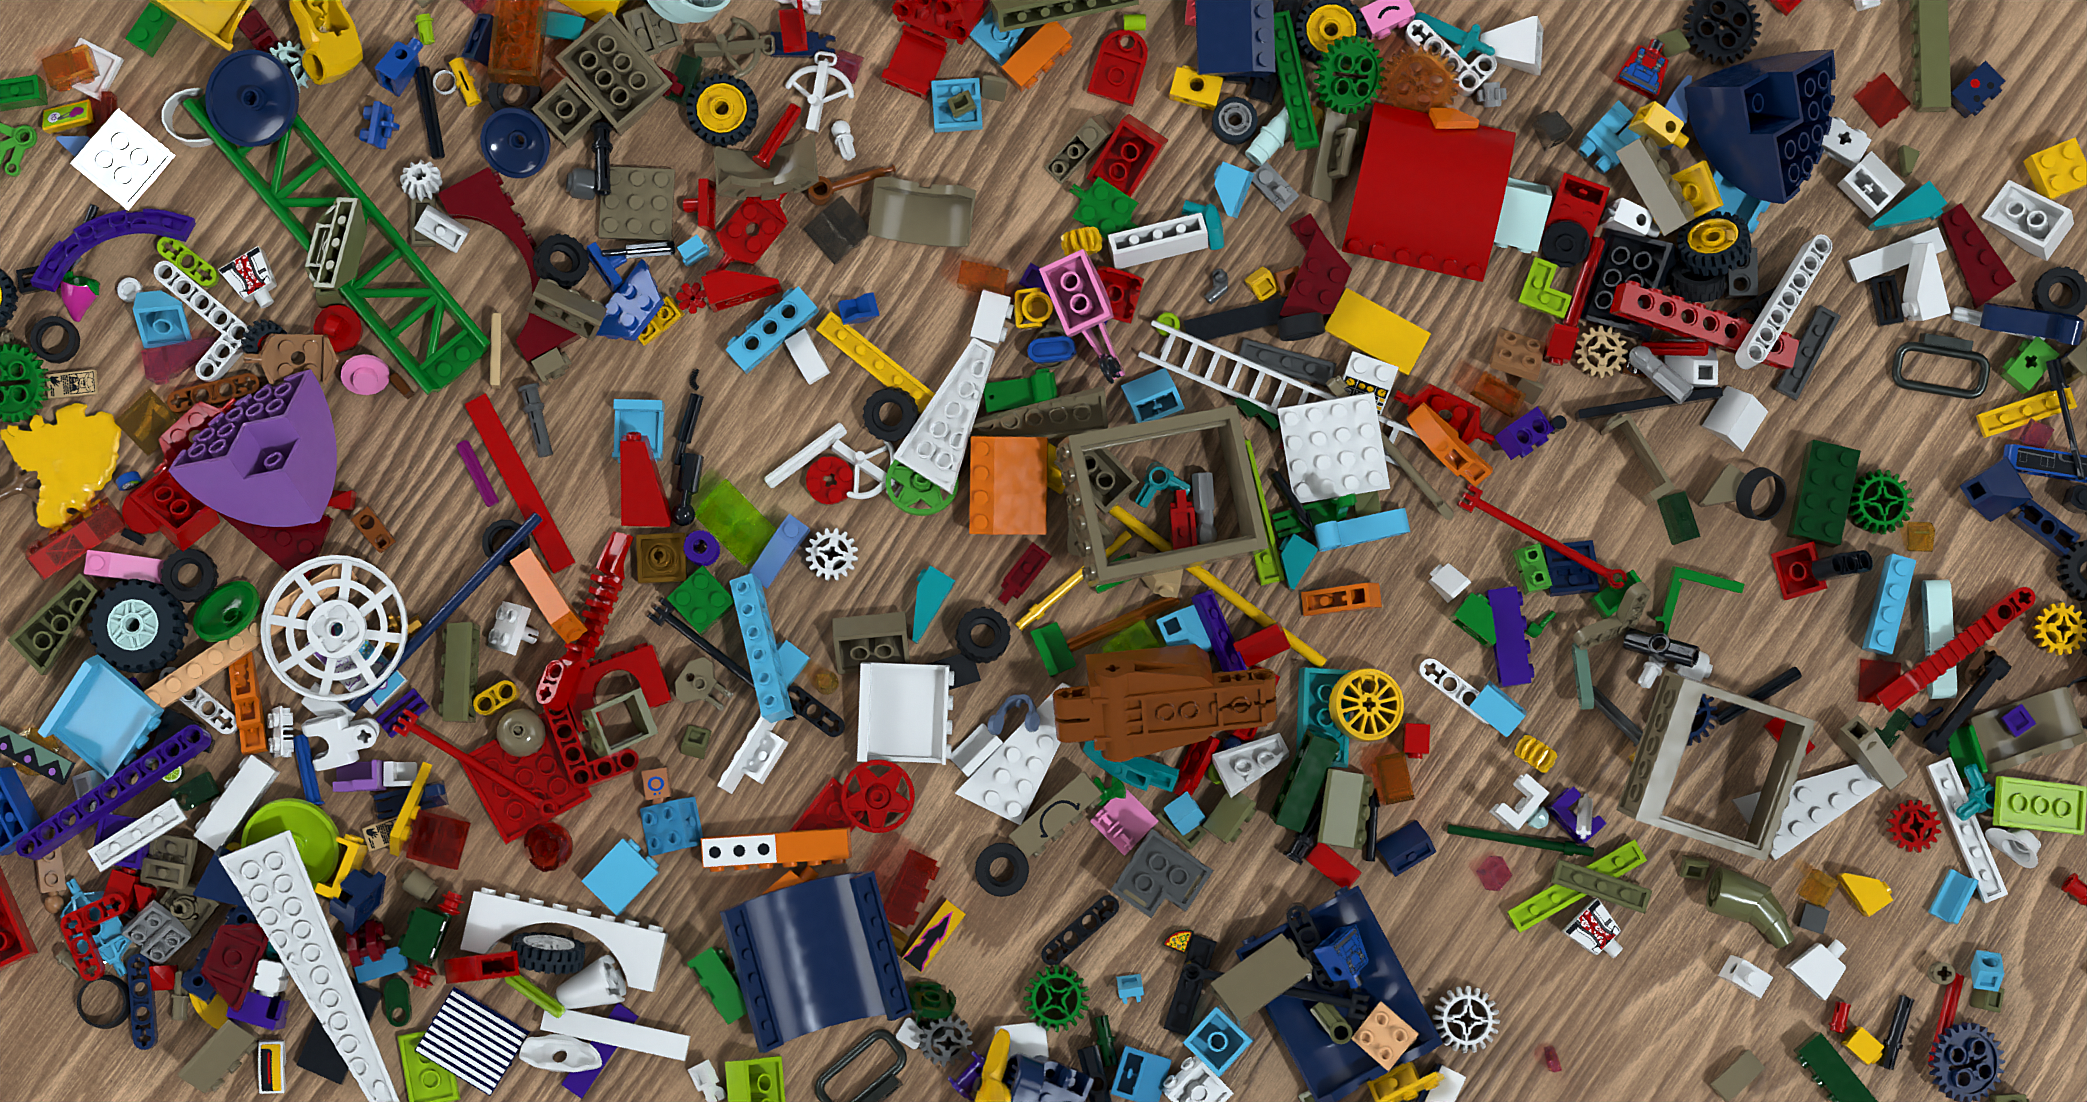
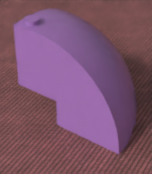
M309 369L284 377L285 382L273 387L269 383L259 390L254 397L250 393L235 402L236 408L229 411L226 415L221 412L208 423L209 428L204 429L192 438L194 443L187 451L182 450L168 470L170 474L185 490L205 505L243 522L270 527H290L308 523L313 524L320 521L332 495L335 483L337 448L329 406L312 370Z

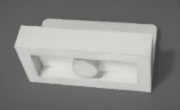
M981 724L951 753V760L969 778L1003 742L996 735H992L985 724Z

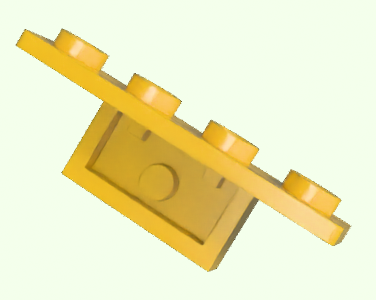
M1410 1061L1392 1069L1373 1081H1368L1367 1084L1375 1102H1399L1403 1099L1404 1101H1409L1418 1096L1417 1092L1423 1089L1431 1090L1440 1085L1439 1081L1444 1080L1445 1077L1442 1073L1433 1072L1420 1079L1413 1062Z

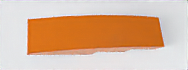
M251 651L229 666L232 702L235 704L236 725L240 732L241 753L244 756L268 751L261 693L254 656Z

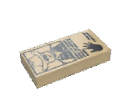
M96 370L46 375V378L51 379V381L47 382V387L50 388V391H47L48 399L50 400L99 395Z
M398 817L362 828L369 852L390 846V833ZM412 821V824L410 826L411 832L408 839L417 837V833Z

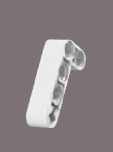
M1422 20L1412 21L1406 29L1405 41L1461 96L1473 95L1482 86V83H1485L1492 76L1496 69V59L1494 56H1488L1487 54H1481L1468 65ZM1419 30L1421 32L1420 35H1412L1413 31L1416 32ZM1426 38H1428L1425 44L1422 45V41H1425ZM1434 45L1438 47L1440 53L1436 55L1431 54L1427 47ZM1445 63H1454L1457 70L1448 71L1445 68ZM1479 63H1487L1490 66V70L1482 71L1479 68ZM1470 79L1474 86L1466 88L1463 86L1462 80Z

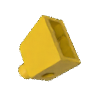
M1656 101L1639 108L1628 129L1640 136L1648 134L1649 138H1652L1657 146L1662 148L1674 144L1678 148L1683 149L1689 140V137L1680 131L1684 122Z

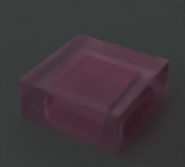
M2031 418L2019 440L2035 448L2044 449L2055 429Z

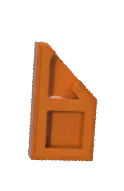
M1430 108L1429 117L1436 129H1476L1479 125V119L1455 108Z

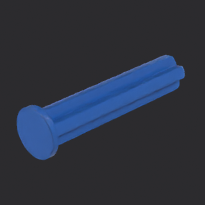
M304 734L297 735L293 738L306 801L316 806L323 805L325 802L321 800L308 737Z

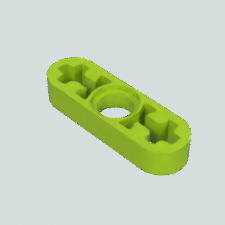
M165 236L158 241V252L201 286L211 288L218 283V271L181 242ZM173 243V248L180 253L176 256L171 251L166 252L165 244L171 245ZM189 255L193 256L195 260L194 265L191 268H184L182 265L183 258ZM199 267L206 273L212 271L210 273L212 277L210 281L204 280V277L197 272Z

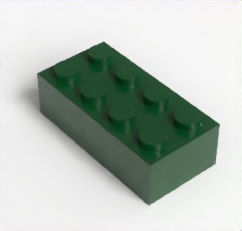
M1812 440L1807 443L1787 537L1807 542L1814 541L1815 544L1833 548L1841 545L1861 453L1860 450L1818 440Z

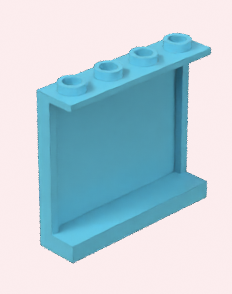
M97 654L83 662L38 730V733L44 738L54 734L107 780L136 760L137 755L135 753L148 742L149 737L147 736L150 731L155 730L161 723L159 718L164 709Z

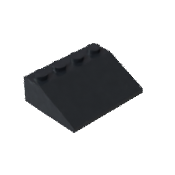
M1607 228L1603 237L1605 245L1579 320L1598 327L1603 326L1606 330L1611 327L1612 332L1649 342L1653 327L1609 313L1616 286L1626 283V281H1635L1641 284V288L1647 290L1648 288L1659 289L1663 291L1662 295L1666 296L1671 282V271L1675 265L1677 266L1680 257L1679 251L1673 243ZM1639 297V298H1638V305H1639L1640 308H1642V307H1643V301H1642V299Z

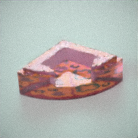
M1552 1045L1544 1047L1543 1051L1549 1071L1553 1073L1562 1071L1554 1047Z

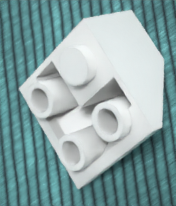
M1665 339L1664 341H1692V340ZM1709 346L1706 356L1664 355V364H1667L1695 389H1709L1718 385V358L1715 348Z

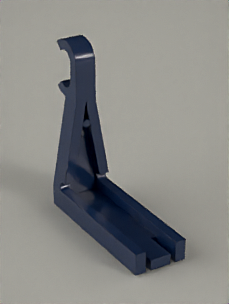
M443 780L426 784L418 805L421 806L420 811L449 805ZM411 787L374 795L375 801L390 798V800L376 803L378 813L392 810V812L378 814V820L399 816Z

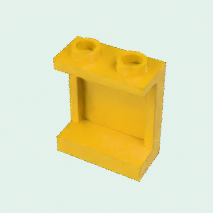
M353 834L336 837L335 841L347 845L348 849L334 883H318L314 891L315 893L331 899L336 897L340 901H344L350 895L340 888V883L354 869L360 870L368 850V846L363 843L364 839Z

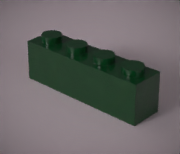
M1309 728L1306 729L1269 814V817L1276 825L1302 833L1304 826L1308 825L1313 805L1318 802L1320 789L1323 783L1327 781L1328 769H1330L1333 760H1336L1339 755L1340 744L1333 736Z
M1814 1032L1793 1050L1798 1055L1795 1059L1803 1069L1808 1068L1813 1074L1811 1077L1813 1082L1820 1089L1824 1087L1829 1093L1827 1098L1830 1102H1878L1821 1032Z

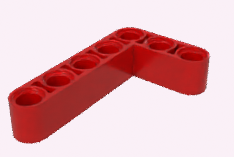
M542 676L537 680L536 691L539 687ZM541 704L573 788L580 791L586 790L635 771L638 766L639 757L632 749H624L588 762L567 705L563 708V712L560 715L555 716L549 712L548 707ZM567 727L570 729L571 735L568 738H561L557 734L558 729ZM572 749L578 751L579 759L569 761L566 758L567 751ZM625 755L633 757L634 764L631 767H625L621 764L620 759ZM601 764H608L611 768V773L603 776L599 774L597 768ZM579 772H583L588 776V781L584 784H578L574 780V776Z

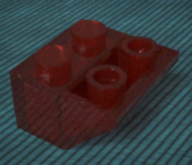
M419 810L406 858L458 870L471 823Z

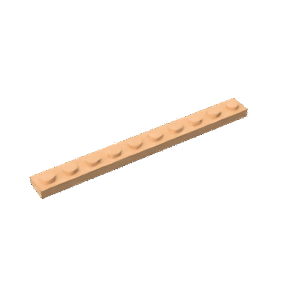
M334 564L310 580L309 583L313 586L324 580L341 579L342 564ZM352 571L351 580L357 581L358 578ZM301 587L277 602L273 615L288 617L294 602L304 592ZM329 587L317 593L325 602L339 593L340 587ZM310 599L306 600L301 606L296 619H300L316 608ZM263 612L256 616L241 633L228 640L217 642L143 693L162 709H165L262 644L260 630ZM271 624V637L286 627Z

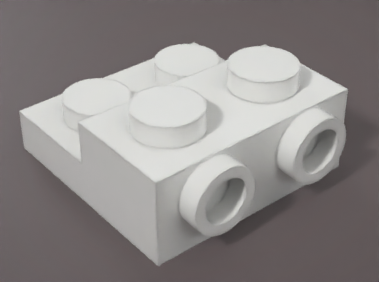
M1197 1056L1193 1059L1191 1057L1187 1058L1181 1064L1182 1070L1176 1076H1169L1164 1081V1088L1162 1089V1092L1172 1102H1226L1234 1094Z

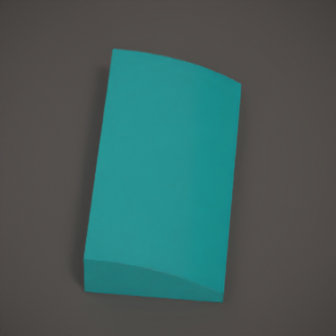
M1299 668L1296 752L1306 729L1309 728L1333 736L1340 744V751L1336 760H1333L1331 767L1348 768L1349 738L1342 734L1334 725L1329 712V698L1337 681L1351 670ZM1346 687L1343 694L1350 697L1351 690ZM1341 699V708H1349L1350 702ZM1350 711L1343 713L1346 721L1350 719Z

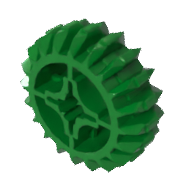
M1877 469L1874 474L1871 471L1866 472V478L1863 476L1857 478L1859 484L1854 483L1853 490L1856 492H1852L1851 495L1854 501H1850L1849 507L1854 506L1855 510L1849 512V515L1857 514L1858 518L1855 519L1854 523L1863 522L1862 530H1867L1871 526V534H1875L1879 529L1880 535H1885L1887 530L1893 533L1896 531V527L1902 528L1904 526L1902 520L1908 521L1910 519L1909 515L1905 512L1909 513L1914 510V508L1908 506V503L1914 502V498L1907 497V494L1911 493L1912 489L1905 490L1903 488L1907 481L1904 480L1899 483V474H1895L1891 478L1890 470L1882 474L1881 469ZM1875 483L1873 496L1863 499L1867 487ZM1883 484L1889 486L1895 492L1896 496L1889 495L1886 490V486H1884ZM1880 498L1881 501L1889 503H1886L1885 505L1881 506V504H1877V502H1871ZM1898 505L1895 516L1891 520L1886 521L1889 507ZM1865 508L1872 509L1874 511L1875 518H1878V520L1872 518L1866 512Z
M1055 965V973H1050V969L1047 966L1045 967L1047 975L1042 976L1041 972L1037 971L1036 975L1039 977V980L1029 979V982L1034 987L1033 989L1025 987V991L1030 992L1031 996H1025L1023 1000L1031 1001L1032 1005H1027L1025 1010H1034V1013L1029 1018L1032 1020L1038 1016L1040 1018L1036 1023L1038 1027L1044 1021L1047 1023L1045 1026L1046 1031H1049L1051 1024L1055 1025V1032H1059L1060 1024H1063L1064 1030L1067 1031L1069 1030L1067 1022L1071 1021L1073 1026L1078 1025L1074 1019L1075 1016L1084 1019V1015L1079 1011L1080 1009L1088 1010L1089 1007L1082 1005V1001H1089L1090 997L1082 996V992H1086L1089 989L1087 986L1079 987V984L1083 983L1084 979L1079 978L1075 981L1076 971H1073L1068 976L1066 975L1068 967H1064L1063 973H1058L1059 966ZM1051 978H1062L1071 984L1061 990H1057L1048 980ZM1042 984L1048 993V999L1040 1007H1037L1036 993ZM1048 988H1051L1057 994L1067 990L1061 998L1065 1009L1060 1005H1056V1003L1055 1005L1051 1003L1046 1007L1050 1000H1052V995ZM1076 990L1077 1004L1071 1013L1065 1003V999L1071 992ZM1051 1008H1058L1065 1018L1051 1019L1043 1015V1013Z

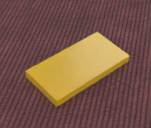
M1348 288L1345 289L1325 326L1326 333L1374 359L1399 367L1398 372L1407 377L1431 335L1430 332Z

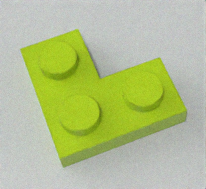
M1535 257L1518 303L1563 320L1572 296L1550 288L1558 265Z

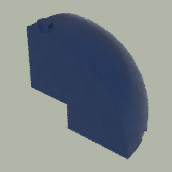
M1834 50L1802 51L1752 60L1719 70L1684 87L1690 122L1699 145L1716 170L1732 185L1757 199L1785 204L1800 191L1799 186L1802 182L1810 179L1813 164H1818L1823 154L1824 148L1821 144L1824 135H1829L1833 118L1829 116V112L1832 109L1833 103H1835V95H1831V81L1836 80Z

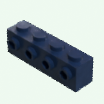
M237 906L236 908L232 907L225 917L227 921L224 925L259 923L250 909ZM218 928L215 930V932H214L213 935L211 936L212 942H213V940H214V937H215V935H216V933H217ZM211 944L207 949L203 948L196 957L197 964L193 969L189 968L181 979L183 982L181 987L207 1005L211 1003L217 992L200 974V970Z

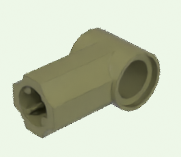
M1319 1002L1310 1009L1311 1013L1335 1043L1345 1044L1352 1038L1353 1028L1334 1005ZM1337 1026H1345L1348 1030V1037L1338 1039L1335 1035V1028Z

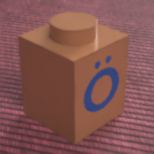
M669 768L642 771L647 801L652 800L653 805L667 802V798L673 797Z

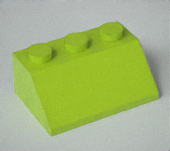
M782 1056L725 1062L728 1102H785Z

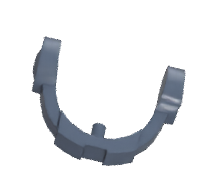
M1015 694L1008 697L996 715L990 716L988 731L992 735L1000 734L1006 712L1015 705L1017 708H1020L1022 703H1027L1029 712H1027L1025 717V728L1029 732H1036L1040 725V717L1036 712L1034 700L1025 694Z

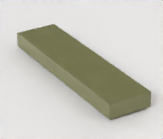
M1557 859L1550 881L1551 883L1643 914L1646 912L1652 894L1650 889L1561 859Z

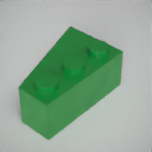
M712 946L686 963L690 969H694L700 979V984L702 987H705L712 998V1002L729 1025L747 1014L748 1011L736 969L731 970L727 961L730 959L723 948L718 949L717 946Z

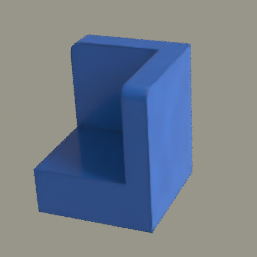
M874 292L866 293L856 299L838 302L843 325L865 323L880 316Z

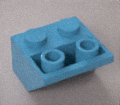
M1124 1045L1110 1093L1135 1102H1159L1164 1087L1163 1083L1166 1080L1172 1059Z

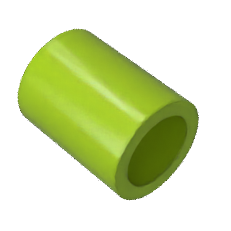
M1124 14V30L1146 31V14Z

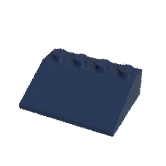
M1195 0L1197 75L1265 78L1275 72L1273 0Z

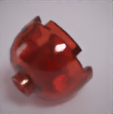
M543 822L528 829L525 835L524 847H528L532 857L529 861L536 869L542 872L554 871L562 867L569 861L573 853L572 837L569 831L558 823Z

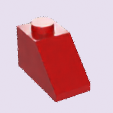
M1555 323L1548 331L1543 359L1549 360L1548 364L1554 366H1563V363L1567 364L1571 359L1579 328Z

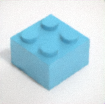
M1216 1006L1187 1037L1183 1044L1220 1077L1255 1039L1244 1028L1240 1030L1222 1007Z

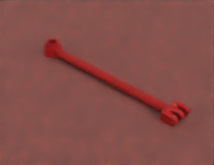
M1471 484L1467 485L1466 489L1474 493V495L1471 496L1463 492L1461 497L1469 501V503L1466 504L1463 501H1458V507L1469 513H1472L1475 507L1601 575L1613 589H1620L1625 586L1623 581L1627 582V575L1623 570L1606 568L1480 499L1483 491ZM1619 574L1623 581L1615 582L1613 576Z
M406 708L403 709L402 713L410 717L409 720L406 721L400 716L397 719L398 722L405 725L404 728L401 729L397 725H393L391 728L406 738L410 732L414 733L539 808V813L544 818L551 819L556 816L553 812L546 813L544 811L546 804H551L553 810L559 812V806L556 801L541 799L416 724L419 716Z

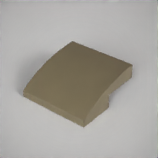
M650 4L622 13L629 34L648 56L684 44L677 23L668 21L660 16Z
M164 833L150 842L149 856L143 859L140 882L185 889L194 866L198 839Z

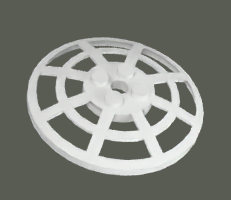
M343 555L317 557L293 568L281 578L266 601L261 618V642L266 660L273 672L293 691L320 701L338 702L351 700L377 688L398 665L407 641V611L402 596L395 584L374 565L358 558ZM342 564L341 579L324 580L312 586L303 575L307 571L323 565ZM352 566L371 572L382 580L386 587L375 595L364 585L352 581ZM295 580L304 592L294 602L288 617L273 615L280 596ZM339 586L338 600L324 603L317 593L329 587ZM350 588L368 597L369 601L359 609L349 603ZM391 595L394 596L400 611L401 633L388 632L387 616L381 603ZM310 599L316 609L310 615L309 620L296 619L301 606L306 600ZM375 608L380 618V631L367 629L365 616ZM335 623H341L343 626V632L339 636H333L331 633V627ZM271 624L286 627V641L292 656L281 663L276 659L272 647ZM294 628L307 630L310 644L300 651L295 643ZM365 639L376 640L378 645L369 659L365 661L359 649L362 647ZM385 643H399L398 650L391 664L381 676L376 678L370 667L381 655ZM315 652L327 657L325 671L314 668L305 659ZM350 656L357 668L348 672L335 673L338 659ZM299 664L309 674L321 678L322 683L319 693L300 686L286 674V671ZM362 673L369 684L351 693L329 694L333 680H346Z

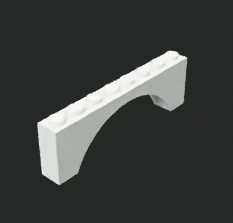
M484 887L481 888V892L474 891L460 949L480 954H489L502 939L526 926L546 922L568 924L594 935L612 951L623 968L628 987L650 992L656 990L669 934L663 932V927L649 924L648 929L639 927L640 922L625 919L624 923L615 922L616 917L601 914V917L597 918L591 916V911L578 908L576 913L567 911L568 906L553 903V907L543 906L544 901L529 898V902L519 900L520 895L505 893V897L495 895L496 890Z

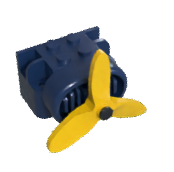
M1000 1028L989 1048L986 1062L983 1066L982 1078L977 1077L973 1085V1091L977 1092L975 1102H1085L1094 1079L1073 1067L1043 1055L1032 1058L1022 1053H1016L1007 1061L1010 1034L1009 1031Z

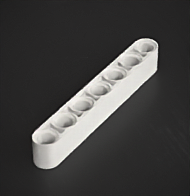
M1817 235L1802 245L1737 350L1735 361L1740 368L1750 369L1767 357L1832 250V242L1827 236Z

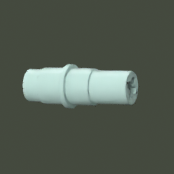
M1286 107L1267 126H1263L1260 129V134L1246 150V156L1254 164L1262 166L1278 148L1281 149L1284 146V141L1291 135Z

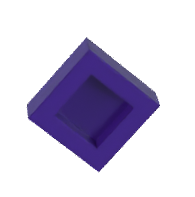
M2023 704L2017 705L2000 717L2014 738H2017L2036 724Z

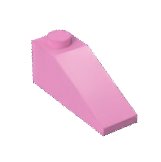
M87 550L84 574L92 577L126 581L130 579L147 580L163 585L161 583V569H163L165 560Z

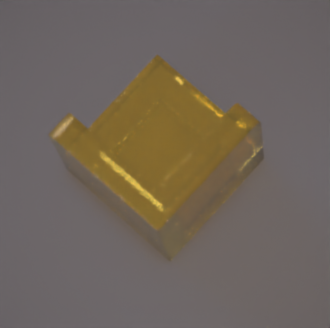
M1812 869L1799 891V895L1818 907H1825L1839 882L1819 869Z

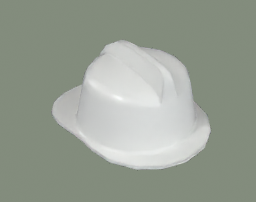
M1999 828L1987 829L1985 833L1986 839L1995 848L2025 868L2037 866L2038 858L2036 854L2041 847V843L2030 831L2024 828H2010L2007 831Z

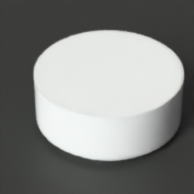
M134 278L123 279L117 287L119 297L128 303H134L136 294L143 292L142 284Z

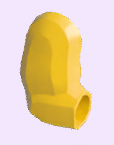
M289 0L290 11L299 27L300 38L306 49L302 56V65L308 76L315 84L324 85L348 75L363 59V51L355 24L342 5L341 0Z

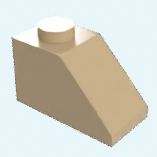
M1137 551L1136 557L1151 554ZM1183 569L1141 578L1153 593L1160 594L1163 597L1177 598Z

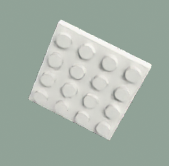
M1374 392L1278 408L1291 490L1300 503L1335 498L1352 493L1360 494L1390 489Z

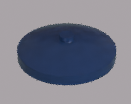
M251 49L237 51L224 58L211 73L205 94L206 109L214 128L228 141L245 147L267 146L282 138L294 123L299 107L297 82L289 67L275 55Z

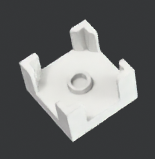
M1527 773L1524 776L1519 775L1513 783L1519 791L1527 796V798L1523 797L1514 807L1516 811L1512 810L1505 803L1495 804L1489 811L1491 815L1510 831H1518L1549 794L1545 788Z

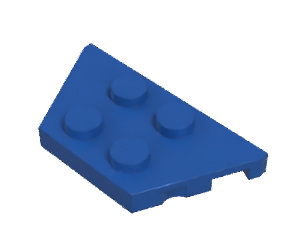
M643 259L640 260L605 305L607 312L596 336L635 341L663 306L664 300L662 295L657 290L658 286L649 271V265Z

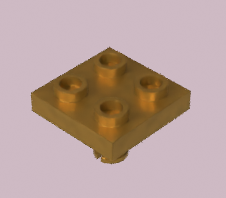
M686 533L636 535L638 584L684 582L687 580V557L684 554L683 547Z

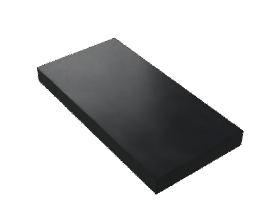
M351 979L367 1021L370 1024L383 993ZM317 1017L296 1065L342 1085L349 1067Z

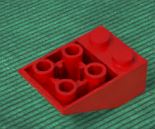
M1564 172L1559 180L1542 237L1545 230L1552 223L1561 219H1571L1579 222L1586 228L1591 243L1610 188ZM1542 237L1539 244L1540 247H1542Z

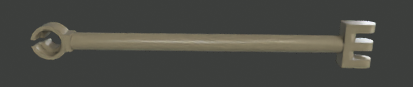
M1339 375L1332 377L1326 382L1327 386L1338 398L1350 396L1345 390L1348 385ZM1381 431L1384 449L1437 507L1446 520H1451L1454 516L1453 509L1436 493Z

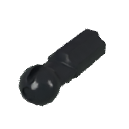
M682 453L676 488L681 493L680 503L674 506L671 512L673 521L680 526L691 524L695 518V511L691 506L692 495L699 491L704 457L701 455Z

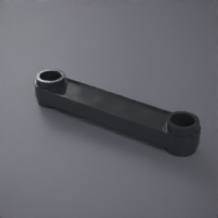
M1995 653L1986 661L1983 666L1985 669L1983 674L1937 730L1933 729L1923 739L1922 744L1932 754L1940 756L1950 745L1948 739L1996 680L2000 681L2008 674L2012 666L2002 656Z

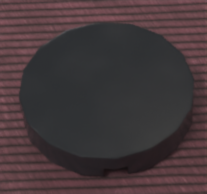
M1561 219L1552 223L1545 230L1542 237V251L1548 261L1561 268L1573 267L1587 257L1590 250V237L1586 228L1579 222L1571 219Z

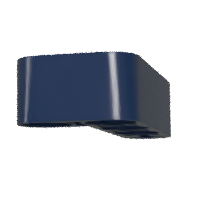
M1984 303L1980 328L2050 338L2070 345H2080L2084 320L2076 315L1994 303Z

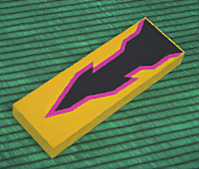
M946 899L902 959L922 973L966 914Z

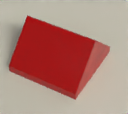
M1814 541L1771 554L1784 601L1827 589L1826 581H1818L1812 573V563L1819 559Z

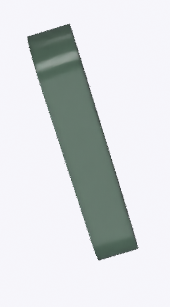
M1572 643V660L1580 710L1593 709L1594 694L1587 649L1580 650L1576 643Z

